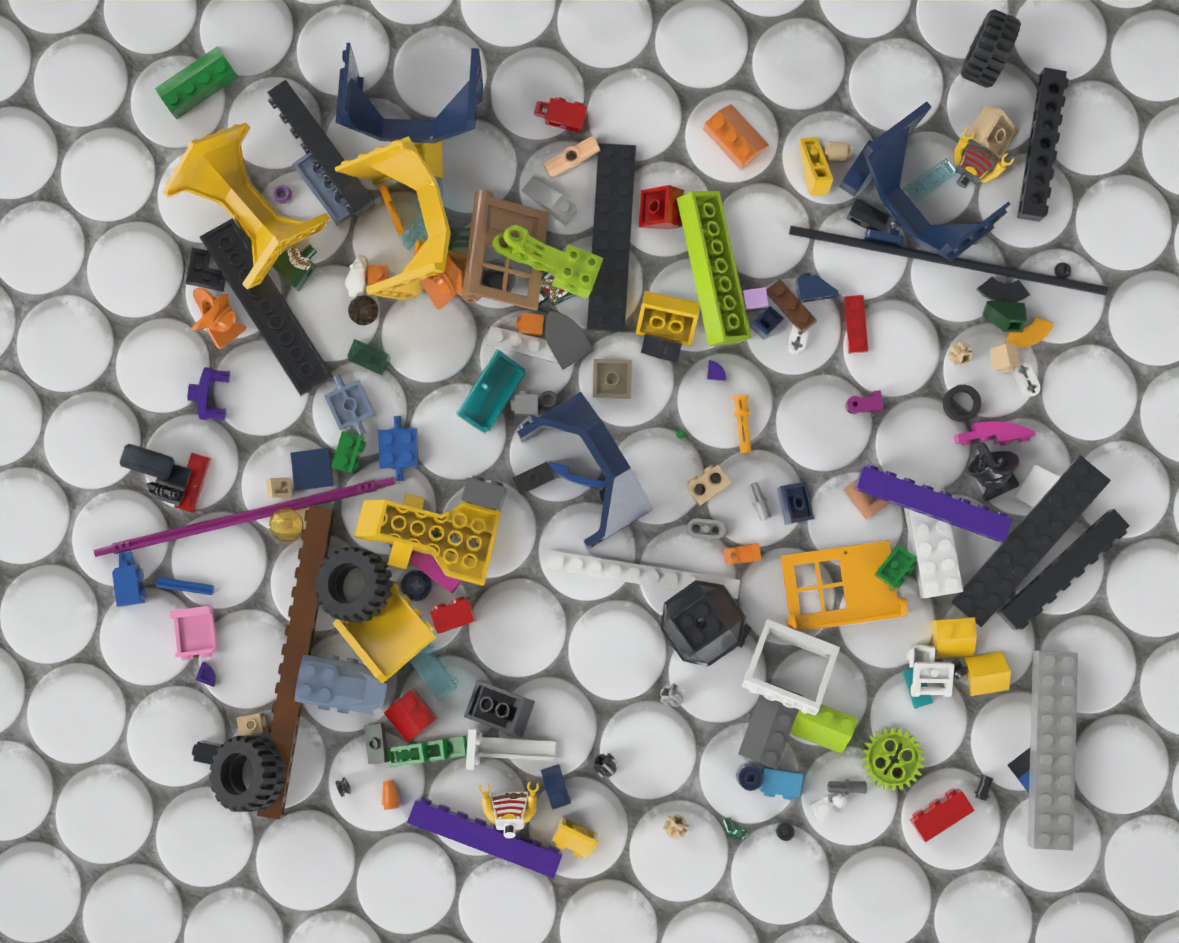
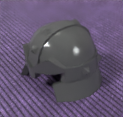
M495 259L486 262L489 264L505 267V262L502 260ZM483 267L484 271L482 272L480 285L502 290L504 272ZM508 273L506 291L511 292L515 284V275Z

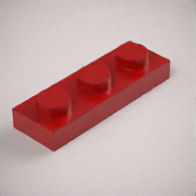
M844 296L848 354L868 352L864 296Z
M191 452L187 468L192 469L181 505H174L175 508L194 513L211 458Z

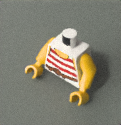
M531 782L527 784L530 795H528V792H491V796H489L490 784L488 783L489 789L486 792L481 790L480 784L479 791L483 793L481 798L483 812L488 820L496 825L497 830H504V837H515V830L524 829L525 823L529 822L535 814L537 807L536 792L540 788L538 782L535 790H531Z

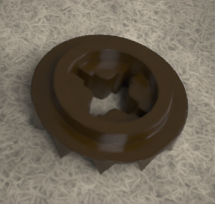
M366 295L357 296L351 300L348 307L351 320L363 326L374 322L379 312L376 301ZM365 305H367L366 310L368 311L369 315L367 313H362L361 315H359L360 310L357 306L364 307Z

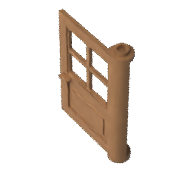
M478 190L474 196L461 297L468 303H475L484 297L537 311L542 270L538 271L531 266L530 274L509 269L510 258L508 257L505 259V267L483 261L485 245L493 246L494 237L504 233L512 225L523 227L528 230L530 236L545 244L549 212L494 198L493 193L490 191ZM511 231L510 235L512 237H519L517 232ZM500 238V246L506 248L507 243L504 238ZM483 267L504 272L502 290L480 285ZM508 273L529 279L527 296L506 291Z

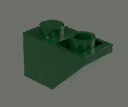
M986 301L983 310V316L1003 332H1023L1027 322L1025 303Z

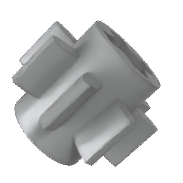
M674 683L672 686L666 685L660 692L662 697L660 702L669 709L672 706L678 707L683 702L682 694L684 691Z

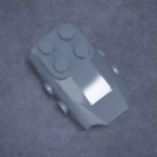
M328 654L327 658L303 655L295 691L296 702L318 705V709L330 710V707L337 708V712L349 714V711L372 714L374 709L384 705L388 682L385 681L382 684L365 664L358 663V659L347 658V661L339 660L340 656Z

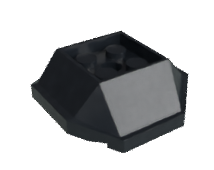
M695 580L664 602L661 631L682 661L709 667L741 645L747 616L725 585ZM700 618H704L707 622L704 629L699 628L697 625V621Z

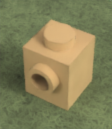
M1016 343L1003 344L989 349L994 371L1009 373L1014 371V367L1021 366Z
M263 712L236 717L239 736L263 733L268 728V719L264 716Z

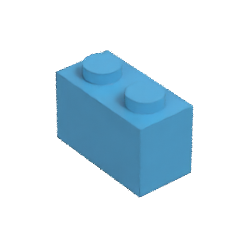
M762 767L764 780L759 790L764 792V796L775 797V794L783 795V799L794 800L795 797L800 798L803 780L802 773Z

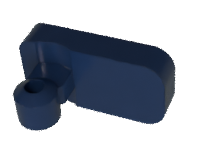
M895 220L890 224L889 233L866 230L864 239L901 246L904 236L899 235L901 224Z

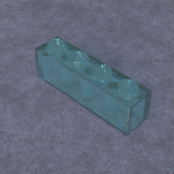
M431 642L415 655L410 662L438 702L458 688L456 685L458 680L453 673L449 674L445 669L447 667L446 662L442 657L438 658L434 652L437 650Z

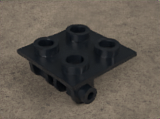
M173 464L168 479L157 478L156 482L146 484V490L151 493L150 497L180 506L192 469Z

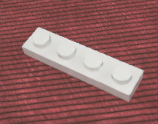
M494 326L490 327L486 345L558 364L548 346L547 340Z

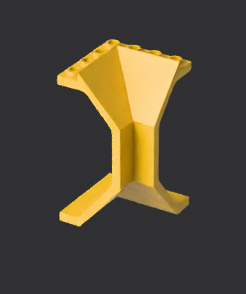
M245 122L239 125L235 124L225 130L221 129L212 135L207 134L201 139L190 141L188 149L180 158L179 165L173 170L172 177L166 182L167 186L163 193L169 198L182 192H190L219 203L252 242L254 267L243 282V285L248 290L262 282L285 247L322 231L331 218L324 213L309 221H302L281 216L276 212L248 179L241 145L251 127Z
M408 136L401 140L392 141L391 144L377 147L369 153L360 154L357 159L345 160L341 162V165L335 167L337 172L371 181L374 186L395 179L417 192L428 239L400 275L366 287L368 295L399 300H408L421 295L424 288L420 280L445 272L451 234L437 180Z

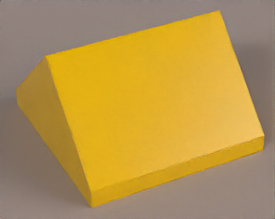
M1002 651L964 657V663L968 667L966 672L970 696L1009 690L1011 671Z

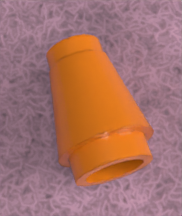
M395 781L383 782L382 805L384 810L400 808L399 803L401 801Z

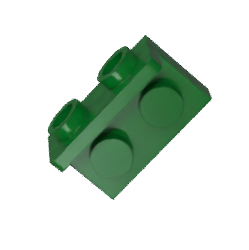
M342 431L331 468L354 474L355 470L358 471L361 460H359L360 453H363L366 448L365 438Z
M898 544L876 571L875 576L887 584L892 592L895 588L899 589L905 582L903 577L907 573L910 575L916 568L914 563L917 558Z

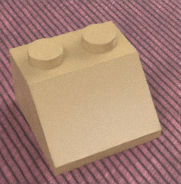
M984 106L967 135H971L974 130L975 134L972 140L1002 159L1018 129L1002 109Z

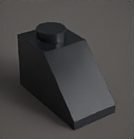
M645 334L641 353L678 363L682 342Z

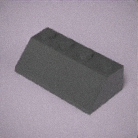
M779 687V688H781V689H784V690H786V691H789V692H791V693H794V694H797V695L803 697V695H801V694H798V693H795V692H793V691L787 690V689H785V688ZM759 694L738 754L777 770L799 709L786 707L782 702L768 700L764 695Z

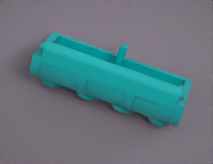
M496 349L465 401L456 412V415L483 433L490 432L526 375L525 368Z

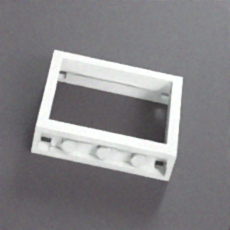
M767 619L742 687L751 690L750 693L764 695L768 700L782 702L786 707L800 709L804 714L816 715L820 709L840 647ZM767 635L829 659L815 702L752 677Z

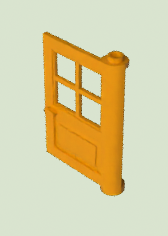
M889 540L781 555L789 618H786L787 627L797 631H807L908 616L905 597L897 599L896 588L891 592L889 590L890 587L875 576L876 571L891 554ZM839 559L842 582L822 585L819 562ZM815 563L817 585L797 588L794 566ZM843 586L846 608L825 611L822 589ZM818 589L821 612L801 615L798 592Z

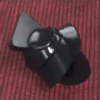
M978 443L979 454L975 456V459L967 467L966 472L968 475L975 477L979 484L981 483L986 488L983 499L989 501L1017 488L1019 482L1013 472L1020 464L1018 455L1011 451L990 452L986 443Z

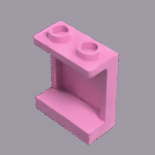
M213 606L170 611L171 619H174L177 644L175 657H181V660L193 659V655L200 654L201 658L212 657L213 652H218Z

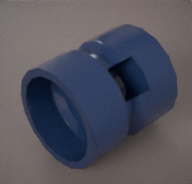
M752 763L742 764L736 772V780L745 790L755 791L763 783L762 771Z

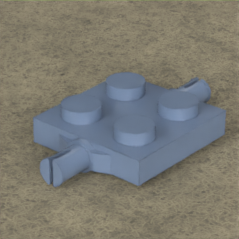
M338 374L337 377L333 376L337 388L324 396L339 429L343 430L350 426H355L360 436L366 434L367 432L362 423L367 418L376 414L361 381L357 380L344 384L341 374Z

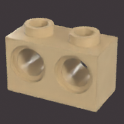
M710 465L703 470V476L698 478L696 475L687 482L689 486L686 489L699 507L731 484L719 465L715 467ZM712 474L720 476L718 484L711 482L710 476ZM702 485L705 488L704 494H696L695 486Z

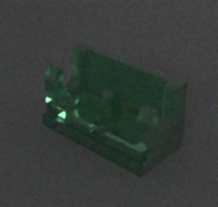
M356 339L353 340L347 354L348 361L383 376L391 359L389 354Z

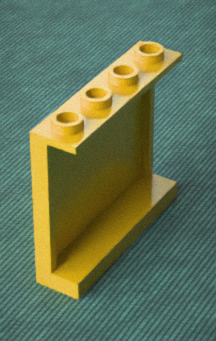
M393 581V587H390L391 598H387L386 602L388 604L386 608H381V613L377 617L372 616V620L363 621L362 623L342 622L340 619L333 622V625L382 684L436 638L432 632L435 630L428 621L424 623L421 619L423 614L417 607L413 609L410 606L412 601L406 594L403 596L400 594L401 588L395 581Z

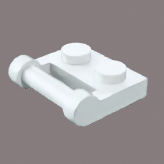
M914 662L911 695L919 697V695L951 697L954 664L952 662ZM921 683H944V686L921 687Z

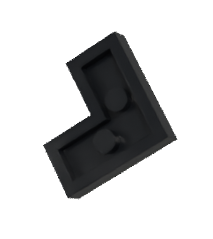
M192 247L185 284L224 292L226 279L220 270L208 268L209 252Z

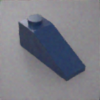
M871 140L867 142L839 185L841 189L854 197L870 174L863 151L872 142Z

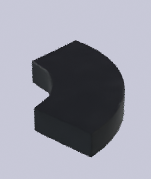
M994 277L989 278L976 289L982 296L991 301L1019 302L1031 295L1019 280L1005 284L997 281Z

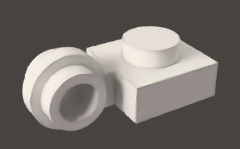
M838 793L832 797L833 801L831 802L827 796H824L809 806L817 821L821 823L836 814L833 806L840 808L848 803L847 796L843 795V793Z

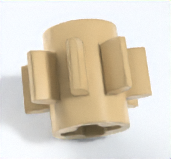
M961 341L954 343L949 349L948 355L951 357L949 360L955 365L957 363L960 365L969 363L973 354L971 351L972 347L967 342L964 344Z
M675 814L673 818L671 816L667 817L663 829L666 830V834L672 839H677L679 836L684 838L689 825L686 824L683 816Z

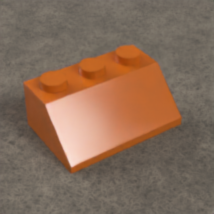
M732 104L716 112L704 124L703 130L740 170L746 167L769 146Z

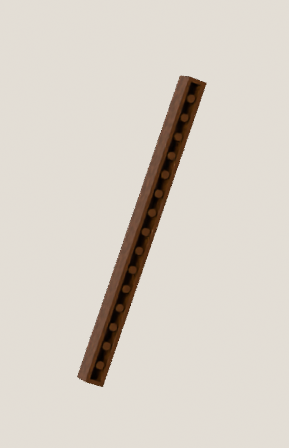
M309 506V510H306L304 521L307 523L306 529H303L301 534L303 547L299 548L298 559L300 564L299 567H296L294 576L297 582L291 592V597L294 599L293 605H290L288 610L290 623L285 628L287 641L282 646L281 655H284L283 663H280L278 674L281 675L280 682H277L275 686L277 699L272 705L274 717L268 727V732L271 733L270 742H274L277 746L276 750H280L283 755L281 759L285 761L284 772H286V778H283L284 787L280 789L279 792L281 794L277 799H274L275 802L270 807L257 811V816L274 819L284 817L303 704L302 702L295 701V691L303 655L311 656L319 610V603L317 601L319 595L315 594V588L317 587L315 578L319 576L320 572L317 571L320 566L323 567V560L328 556L335 511L331 509Z

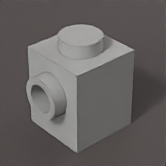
M520 391L519 394H515V399H511V411H515V416H538V395H532L529 391Z

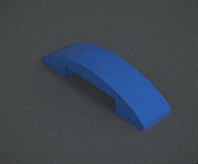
M554 462L549 464V467L556 474L574 484L590 488H605L606 478L604 482L568 474L569 466Z

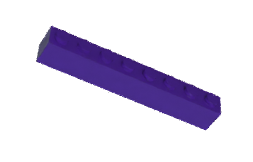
M870 464L867 467H861L854 490L1000 543L1005 542L1012 523V519L1007 518V514L996 511V513L990 512L988 507L979 504L976 507L970 504L971 501L964 498L954 499L952 494L941 491V493L933 491L934 488L923 484L921 487L915 484L916 481L909 478H904V480L896 478L897 474L889 471L885 473L880 472L878 467Z
M424 797L415 800L407 823L551 878L555 877L562 858L559 848L551 845L547 848L541 845L542 842L533 838L530 841L526 840L522 834L515 832V837L506 838L504 837V830H497L495 824L492 827L487 825V821L476 818L473 820L468 818V814L462 811L452 812L450 807L443 804L436 806L431 804L432 800Z

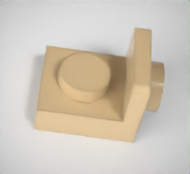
M290 478L266 479L268 498L284 499L292 497Z

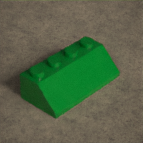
M215 47L155 89L172 115L178 119L239 77L219 48Z

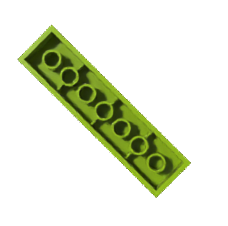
M691 191L677 198L708 345L738 344L752 337L720 191Z

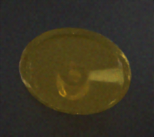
M289 508L277 510L269 520L271 534L282 542L296 540L300 537L304 528L302 517L299 513Z

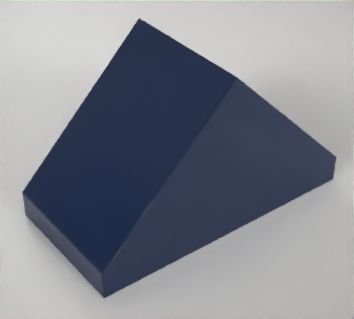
M769 306L754 320L750 328L764 340L784 318Z

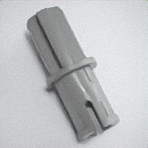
M757 482L750 484L748 488L760 521L772 517L766 503L767 498L764 499L759 484Z

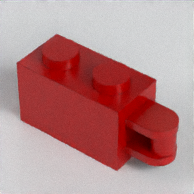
M556 97L555 99L550 98L549 103L537 101L534 115L544 118L545 125L582 134L587 107L580 102L570 103L566 102L564 98ZM543 108L547 109V113L542 112Z

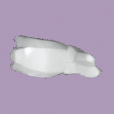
M359 255L353 264L349 266L351 270L346 277L345 286L349 290L348 294L350 297H355L357 294H362L365 291L368 276V258L364 255Z

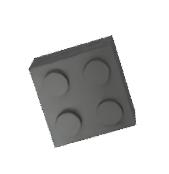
M473 475L472 478L467 477L461 500L501 512L507 489L503 487L504 485L501 482L491 480V483H487L484 478Z

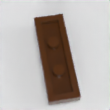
M781 279L766 289L770 299L801 334L817 323L816 318Z

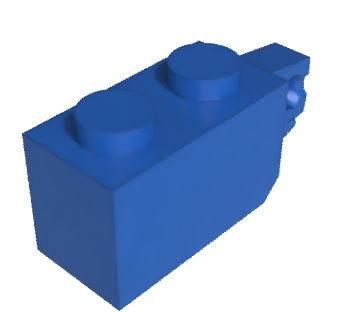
M131 551L119 553V567L115 568L112 572L117 607L144 604L147 594L146 589L142 586V580L144 579L143 570L140 568V565H136Z

